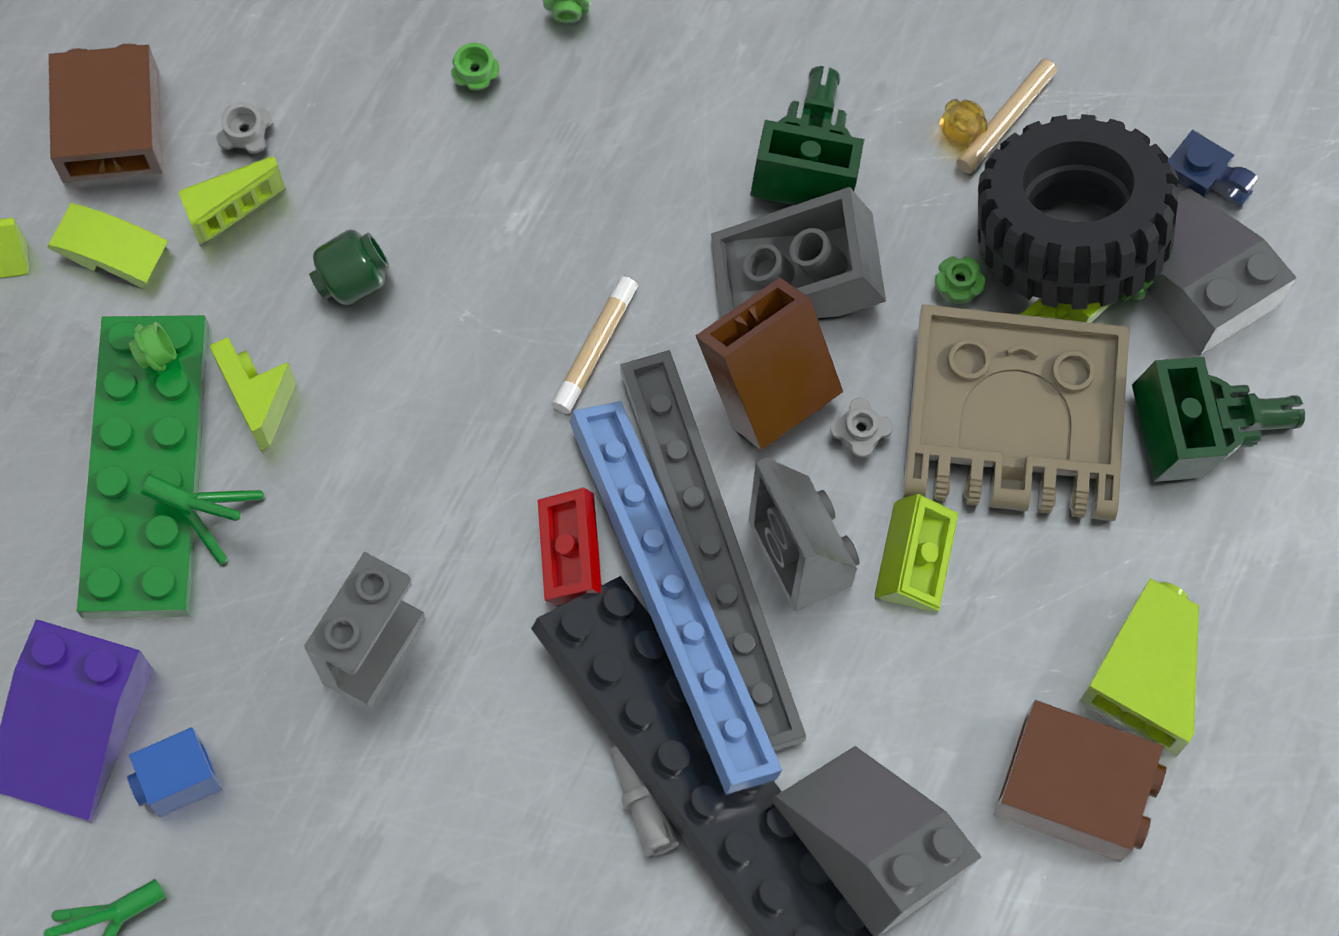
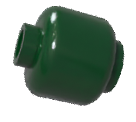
M349 229L322 244L314 251L313 262L316 270L309 273V276L316 290L325 300L333 296L339 303L350 306L380 289L385 282L384 271L390 266L381 247L369 232L362 236L356 230Z

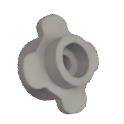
M237 103L228 106L224 110L221 119L223 130L216 137L219 146L223 149H231L233 147L245 148L252 154L262 151L266 146L265 139L263 138L265 129L272 123L270 113L265 109H257L248 103ZM243 127H249L248 131L241 132L240 129Z
M855 398L850 402V409L842 417H836L831 421L830 433L834 438L840 439L842 445L855 456L865 458L872 454L873 449L876 448L881 438H887L891 435L893 424L888 417H880L873 411L867 399ZM858 424H864L866 426V430L859 431L857 430L856 426Z

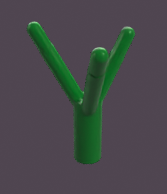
M151 474L148 475L140 493L182 511L206 548L213 555L217 563L221 565L227 562V557L195 510L238 521L241 518V513L238 510L215 503L259 501L264 497V493L261 490L192 493Z
M153 879L110 904L55 910L52 912L51 918L54 921L66 922L45 929L43 936H63L108 920L110 922L102 936H116L124 921L164 900L166 897L157 880Z

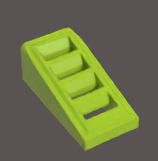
M270 156L181 189L178 193L198 243L202 244L284 190L285 185L275 156Z

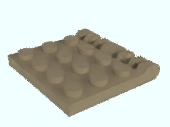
M922 304L919 316L903 497L915 494L925 497L929 461H937L934 475L933 501L946 502L951 484V479L949 478L950 463L969 465L964 489L967 505H979L983 467H990L993 470L990 483L989 507L1028 511L1031 497L1032 472L1041 473L1038 513L1051 514L1056 503V475L1074 477L1069 502L1073 517H1085L1088 505L1089 480L1095 479L1092 496V519L1115 521L1119 506L1130 327Z

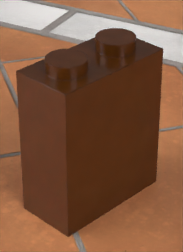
M126 43L114 48L93 50L74 48L66 52L48 54L50 159L61 181L67 183L163 173L159 70L149 44L136 45Z
M780 277L695 335L732 427L760 450L781 438L789 430L843 393L810 298Z
M1034 700L1025 715L993 815L1121 862L1133 848L1141 850L1147 838L1151 818L1144 816L1143 813L1148 797L1156 798L1165 778L1167 766L1159 764L1164 746Z

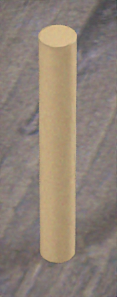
M1042 59L957 159L956 164L961 171L971 174L1055 75L1057 68L1053 62L1048 59Z

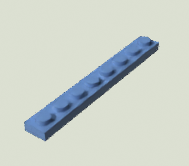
M622 401L573 411L569 423L725 793L729 794L777 780L783 771Z

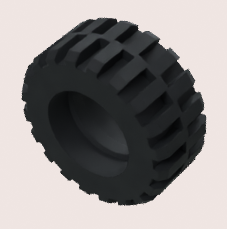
M1081 114V119H1067V115L1052 117L1050 123L1041 124L1040 121H1036L1026 125L1023 128V134L1018 135L1014 132L1000 143V149H996L990 154L985 162L984 171L980 174L978 183V242L981 244V255L986 265L991 269L993 268V275L1005 286L1008 287L1010 284H1013L1015 293L1028 300H1031L1033 296L1040 298L1041 304L1044 306L1057 308L1058 303L1072 305V310L1087 309L1088 304L1099 303L1100 307L1115 304L1118 302V296L1124 294L1128 298L1144 289V282L1150 283L1155 280L1163 270V263L1170 258L1173 249L1179 190L1177 189L1178 178L1175 168L1168 163V156L1156 143L1150 146V138L1136 128L1131 132L1125 129L1123 122L1109 118L1108 122L1097 121L1096 115ZM1083 201L1100 205L1113 214L1095 221L1069 222L1050 217L1040 210L1059 202Z

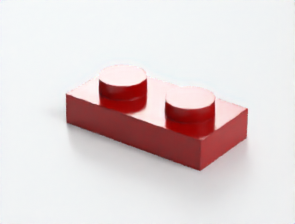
M583 487L538 499L544 600L557 606L565 604L585 593H601L602 584L594 493Z

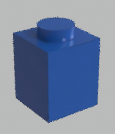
M193 727L129 754L135 772L128 775L127 780L134 798L140 807L148 804L160 818L223 790L203 740Z

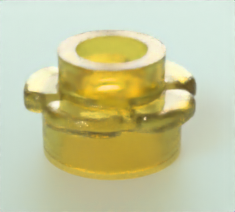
M958 99L950 100L946 104L945 113L940 119V127L943 134L948 140L960 146L970 144L980 133H986L988 128L985 113L981 106L968 99H964L961 102Z

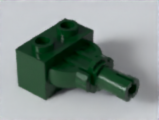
M817 66L810 70L801 118H797L799 101H793L788 107L787 115L778 122L764 121L750 192L751 197L797 205L847 187L855 191L864 139L850 135L845 127L847 114L844 110H838L835 125L831 124L837 87L840 83L838 71L829 68L826 84L821 85L824 66Z
M1204 357L1155 360L1132 384L1154 482L1203 478L1221 461L1231 456L1238 448L1257 445L1261 439L1260 430L1298 429L1303 426L1305 421V409H1292V407H1300L1303 404L1300 396L1291 395L1288 397L1264 399L1258 398L1255 393L1248 394L1250 392L1248 385L1231 386L1224 380L1209 375Z

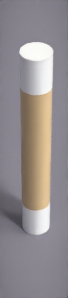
M626 276L619 278L551 403L552 407L564 414L571 412L638 288V284L633 279Z

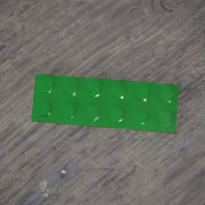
M205 315L102 316L77 600V613L81 618L190 617L195 530L182 511L140 493L149 474L192 493L198 492L209 323ZM157 322L169 335L176 350L177 358L167 363L164 371H155L151 367L143 369L135 360L129 346V341L135 339V326L140 324L146 327Z

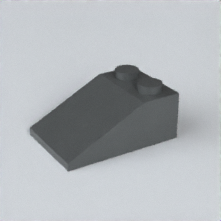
M850 187L711 233L721 317L779 277L810 298L817 318L842 316L886 302L873 213Z
M1188 187L1179 193L1173 249L1170 258L1163 263V270L1153 280V284L1147 290L1198 353L1202 355L1281 305L1297 277L1264 238Z
M765 457L755 463L749 522L794 611H797L851 587L857 571L856 566L860 564L859 556L851 539L847 535L840 537L832 522L836 515L827 493L824 490L817 492L809 476Z
M856 746L777 794L772 799L774 805L873 936H881L951 887L982 858L947 811Z

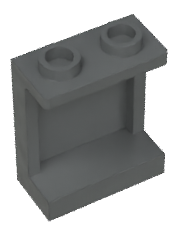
M365 551L309 637L304 648L323 685L370 709L426 618L423 611L402 601L412 584L410 576Z

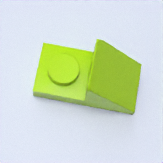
M229 337L209 345L215 361L260 451L269 448L296 385L290 364L283 363L258 375L248 352L245 350L237 354Z

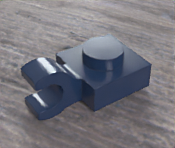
M1193 129L1168 159V163L1175 168L1179 185L1186 189L1188 187L1204 198L1211 190H1214L1228 202L1240 208L1243 207L1253 194L1251 189L1259 179L1255 173L1247 168L1239 166L1230 167L1234 154Z

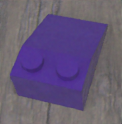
M35 620L14 669L0 725V795L89 823L92 822L154 670L140 650L45 621Z

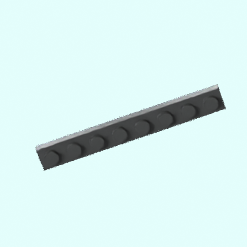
M667 350L620 364L621 375L662 495L774 751L805 742L806 734L671 351Z

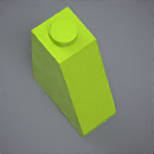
M1150 578L1136 599L1079 701L1145 739L1163 745V749L1178 756L1194 735L1199 605L1189 600L1187 593L1180 587L1169 582L1159 583Z

